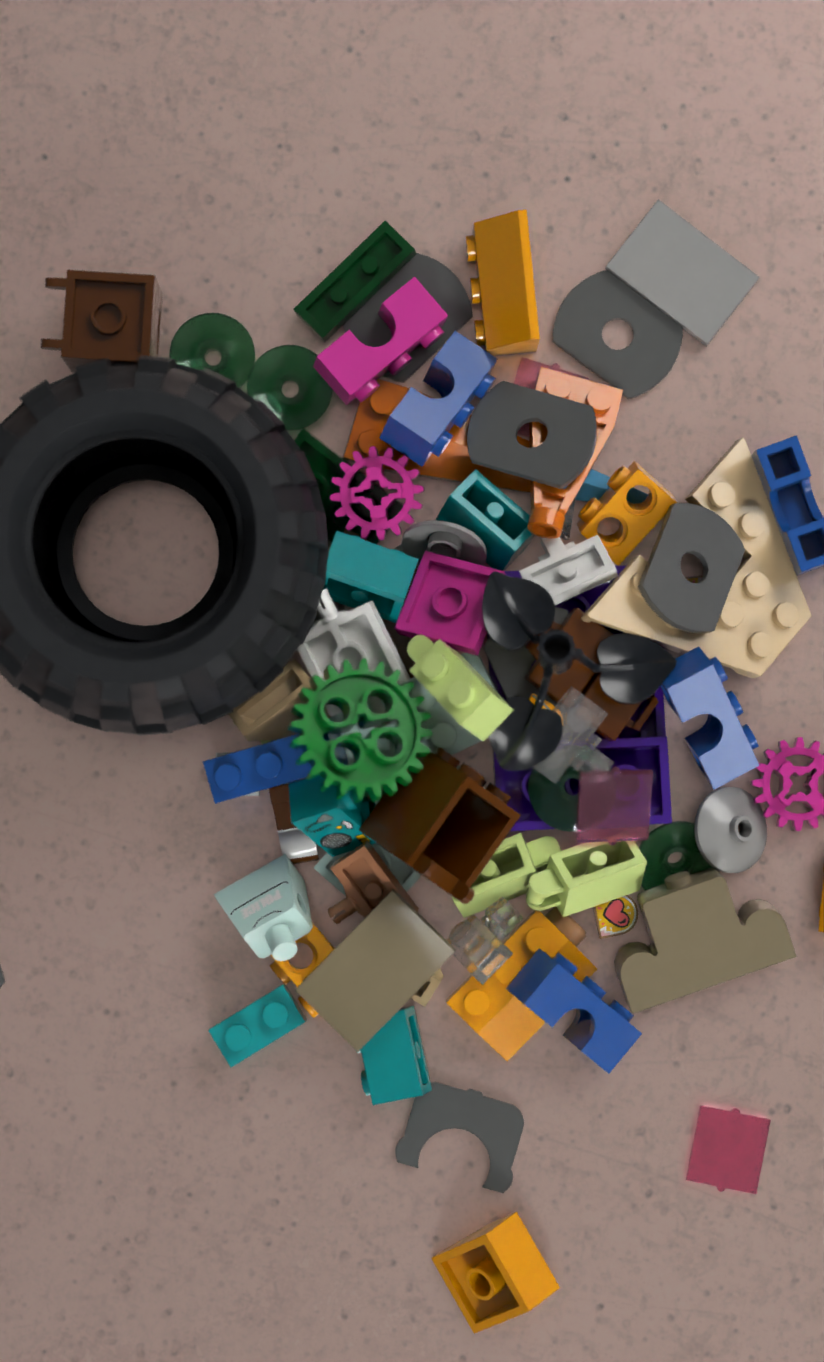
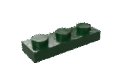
M385 220L293 310L321 340L326 342L416 255V251Z

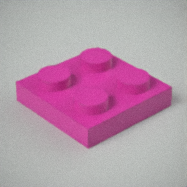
M425 551L395 625L396 631L399 635L410 638L417 635H425L433 643H436L440 638L454 650L478 656L487 634L482 614L484 590L492 572L497 571L505 574V572Z

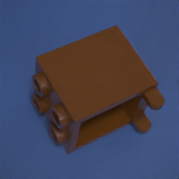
M67 270V278H45V288L66 290L62 339H41V349L61 351V358L71 372L76 373L75 368L78 365L109 358L111 363L138 362V358L141 355L158 357L163 293L155 275Z
M438 747L435 753L430 751L426 757H416L423 765V768L418 773L408 771L412 781L406 787L396 781L398 791L392 796H389L386 792L384 793L359 831L463 904H467L474 897V890L471 888L472 884L521 815L507 805L511 799L508 794L492 783H489L485 789L483 787L487 782L484 780L485 777L465 763L457 769L460 761Z

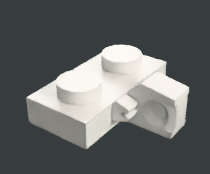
M598 535L576 545L574 541L564 545L560 537L554 539L540 537L546 554L538 557L539 562L519 571L521 579L535 582L548 591L555 605L618 577L616 567Z

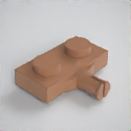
M368 840L332 864L330 869L343 885L346 895L345 899L328 908L330 918L335 916L332 920L334 923H341L342 920L356 911L363 917H366L393 889L418 912L419 908Z

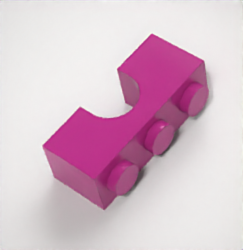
M413 277L381 304L378 315L388 325L391 332V340L387 344L380 347L364 345L348 330L316 356L313 367L345 405L355 398L360 402L367 399L380 387L377 382L380 377L388 371L393 376L396 375L412 361V357L409 354L420 345L427 349L444 335L445 332L442 327L448 315L416 277Z

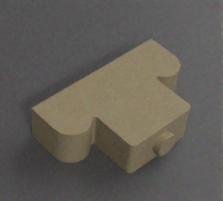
M712 867L691 875L688 871L672 874L664 879L665 884L640 892L637 895V901L651 940V945L647 946L645 943L631 942L622 946L616 954L614 964L626 1003L632 1014L797 956L786 922L777 909L766 900L755 899L743 904L737 914L725 878L718 870Z

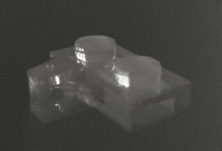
M571 686L553 709V711L560 715L563 723L562 739L559 746L549 758L533 767L554 784L569 765L578 771L585 762L604 777L614 763L596 749L602 739L594 734L608 713Z
M501 897L485 909V916L481 918V921L475 915H471L467 920L458 923L452 929L447 941L456 949L453 955L483 985L512 956L513 952L502 943V940L524 917L511 903Z

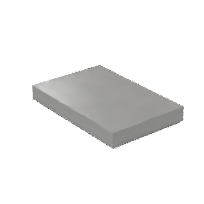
M659 199L605 268L682 326L685 331L705 346L709 344L760 278Z

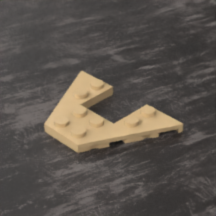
M742 437L734 442L685 498L688 503L705 507L723 518L736 532L745 548L743 554L745 560L738 567L715 630L710 633L701 634L677 629L662 620L650 608L638 589L647 565V561L641 555L634 557L618 577L613 580L581 617L583 621L587 623L593 621L626 634L644 637L659 644L664 649L676 653H687L699 646L709 659L716 656L722 667L731 668L736 673L753 679L762 676L810 619L811 613L747 442Z

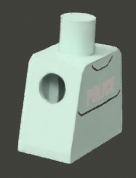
M286 854L214 894L216 900L240 935L259 958H265L272 954L273 958L277 961L291 959L298 950L295 941L310 933L313 928L305 880Z

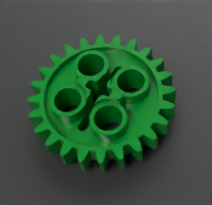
M362 658L356 670H353L351 663L346 659L340 664L339 674L333 666L328 665L323 670L325 680L314 674L309 680L313 691L302 688L298 693V697L305 704H294L290 712L301 718V720L292 721L288 725L289 731L300 734L299 737L292 740L289 746L293 749H303L304 752L295 763L296 765L309 763L312 766L306 776L307 780L313 779L318 775L323 778L320 791L324 792L331 784L337 786L336 799L338 800L350 790L352 791L355 803H359L362 800L365 791L368 792L371 800L376 802L381 797V787L389 796H392L398 791L396 781L406 787L412 781L408 771L418 773L423 768V765L416 757H426L430 753V749L420 743V741L427 740L433 735V731L421 728V724L426 722L431 717V714L417 711V707L425 698L424 696L414 698L409 696L408 693L413 688L414 683L411 681L400 686L397 683L400 677L398 669L389 677L385 676L384 662H380L373 671H369L366 658ZM375 696L380 698L386 706V712L384 714L372 712L367 705V697ZM328 704L338 706L344 715L343 722L330 721L326 717L324 706ZM392 720L398 724L395 728H374L364 738L360 732H354L334 740L326 741L323 739V734L347 733L357 722L360 729L371 728ZM377 740H390L396 748V755L394 757L383 755L377 747ZM345 747L350 750L354 757L353 765L341 764L335 757V748Z

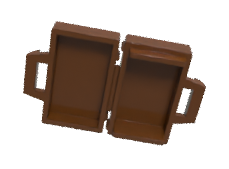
M579 608L572 609L562 625L555 621L550 627L552 630L567 632L573 638L575 648L582 649L585 656L594 663L600 664L597 657L598 645L602 640L614 635L599 623L583 621L581 617L585 612ZM529 640L525 647L535 658L536 662L525 676V679L540 689L544 669L539 663V651L536 649L538 645ZM574 660L572 667L567 672L557 675L553 674L546 695L563 708H570L572 706L570 713L608 741H615L625 726L639 731L658 704L657 698L653 695L646 699L649 702L634 722L630 718L642 702L622 704L610 699L600 687L602 672H592L581 662Z

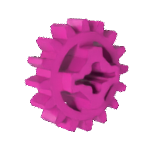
M370 446L369 457L364 458L358 451L353 452L356 463L350 466L347 463L341 462L339 466L345 472L344 477H332L331 482L340 486V492L330 495V500L341 502L342 507L334 513L337 518L344 516L350 518L345 527L348 531L355 529L358 525L361 526V538L364 539L369 537L371 530H376L379 540H385L386 530L390 528L397 536L401 535L402 531L399 524L402 521L411 525L415 523L414 518L409 514L411 509L418 510L423 508L420 502L414 500L415 494L425 491L424 486L414 485L412 481L419 476V470L414 469L407 472L405 467L408 464L409 458L403 456L397 462L394 461V449L389 447L385 451L384 456H379L375 446ZM383 465L395 469L401 475L404 483H392L385 477ZM367 467V477L358 487L350 488L354 476L360 470ZM379 481L382 488L391 491L398 490L397 493H390L388 496L382 497L381 505L376 506L373 499L364 496L358 497V494L373 490L374 482ZM406 499L401 511L395 517L388 520V510L396 500ZM361 503L368 508L372 522H368L358 516L351 504Z
M797 737L795 738L793 748H790L785 740H781L778 742L779 753L776 754L774 751L766 749L763 753L768 760L767 764L759 763L760 766L754 768L762 773L761 779L750 781L751 786L761 789V794L753 799L754 803L765 802L768 807L764 810L762 816L768 818L773 814L778 815L776 826L779 828H783L787 821L791 820L793 830L801 831L803 821L806 820L808 825L814 829L818 827L817 816L821 815L824 818V797L818 791V777L824 773V753L822 755L818 753L820 748L819 741L815 740L808 748H804L803 738ZM792 755H801L812 760L805 766H794L785 758ZM774 771L779 780L778 792L772 796L770 778ZM812 771L806 777L807 780L803 784L807 790L805 794L800 791L787 795L784 798L793 784L789 778L791 774L799 777ZM792 802H802L806 807H809L810 811L792 813L785 810V808Z

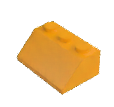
M527 209L475 222L473 224V235L466 236V250L468 262L476 261L477 278H470L472 304L480 303L482 320H474L476 345L485 346V351L493 356L537 352L540 336Z
M536 910L446 999V1003L506 1061L545 1024L543 1019L506 989L536 951L540 948L552 959L559 952L578 968L573 976L580 982L586 976L590 978L597 970L540 911Z

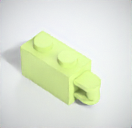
M417 635L409 641L407 653L416 663L409 671L463 728L484 742L514 711L461 654L440 638L436 643H433L425 635Z
M627 828L550 854L547 869L533 874L529 880L526 903L531 909L536 911H543L557 906L562 917H566L640 891L647 861Z
M522 833L504 839L472 884L471 888L474 890L473 899L469 903L463 904L452 896L463 918L526 894L529 890L528 885L531 876L547 869L550 854L562 851L558 841L551 836H543L526 843Z

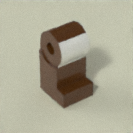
M288 784L269 788L282 855L286 854L293 864L319 860L317 844L291 823Z

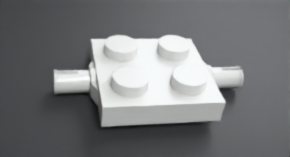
M328 589L322 590L317 607L322 620L308 632L304 643L300 644L297 648L310 676L312 677L316 674L325 680L323 670L328 665L333 666L339 674L340 664L344 660L348 659L353 670H356L361 659L366 658L369 671H373L380 662H384L385 676L389 677L398 669L400 671V677L397 682L399 685L410 680L408 672L373 600L353 610L338 612ZM375 696L367 697V705L372 712L376 714H384L386 712L380 698ZM333 704L325 705L330 717L342 712L338 706ZM392 721L384 722L383 724L374 726V728L383 727L391 723Z

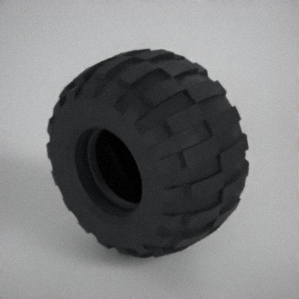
M142 355L138 358V362L111 363L109 358L78 365L75 368L76 373L51 384L44 380L19 397L23 403L0 424V674L13 687L23 692L41 707L74 723L105 732L152 735L172 733L175 730L198 724L205 725L232 713L234 708L256 693H261L283 672V667L299 645L304 643L317 616V607L323 586L326 584L329 551L326 516L316 478L304 452L295 443L285 424L262 401H256L238 388L235 381L208 368L197 370L176 364L172 358ZM150 480L174 485L190 494L204 507L216 530L219 558L215 577L209 590L190 611L170 622L142 626L118 621L100 611L88 599L76 576L73 562V546L77 528L84 514L100 496L122 484Z

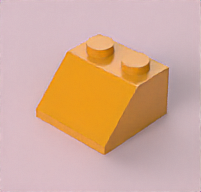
M517 1212L489 1223L431 1258L474 1334L531 1311L560 1288Z

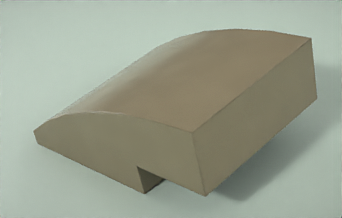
M393 889L305 978L295 991L358 1052L431 978L456 949Z

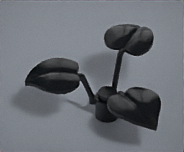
M497 571L492 572L487 581L483 595L482 614L489 637L500 647L512 651L522 648L529 639L534 644H539V663L544 669L535 704L524 697L506 699L505 701L514 711L489 736L499 766L506 771H521L532 768L549 758L559 746L563 733L562 719L557 712L544 709L542 706L552 675L567 672L572 667L574 660H578L592 672H602L600 676L602 691L610 699L622 704H636L648 699L658 690L663 681L676 667V659L662 646L644 637L626 633L609 636L600 642L597 649V657L600 664H596L583 654L582 649L575 648V642L567 632L552 630L545 633L554 622L555 604L549 592L542 586L530 580L511 577Z

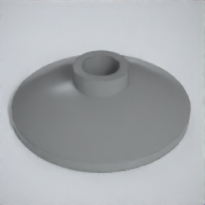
M438 520L422 521L411 525L406 529L402 537L401 545L403 552L406 555L419 559L418 567L425 551L482 566L486 562L487 549L483 541L475 533L458 524Z
M723 787L709 793L701 802L695 817V840L701 855L709 865L724 873H739L751 868L761 857L767 839L766 819L762 816L763 810L759 803H754V797L750 793L737 787Z

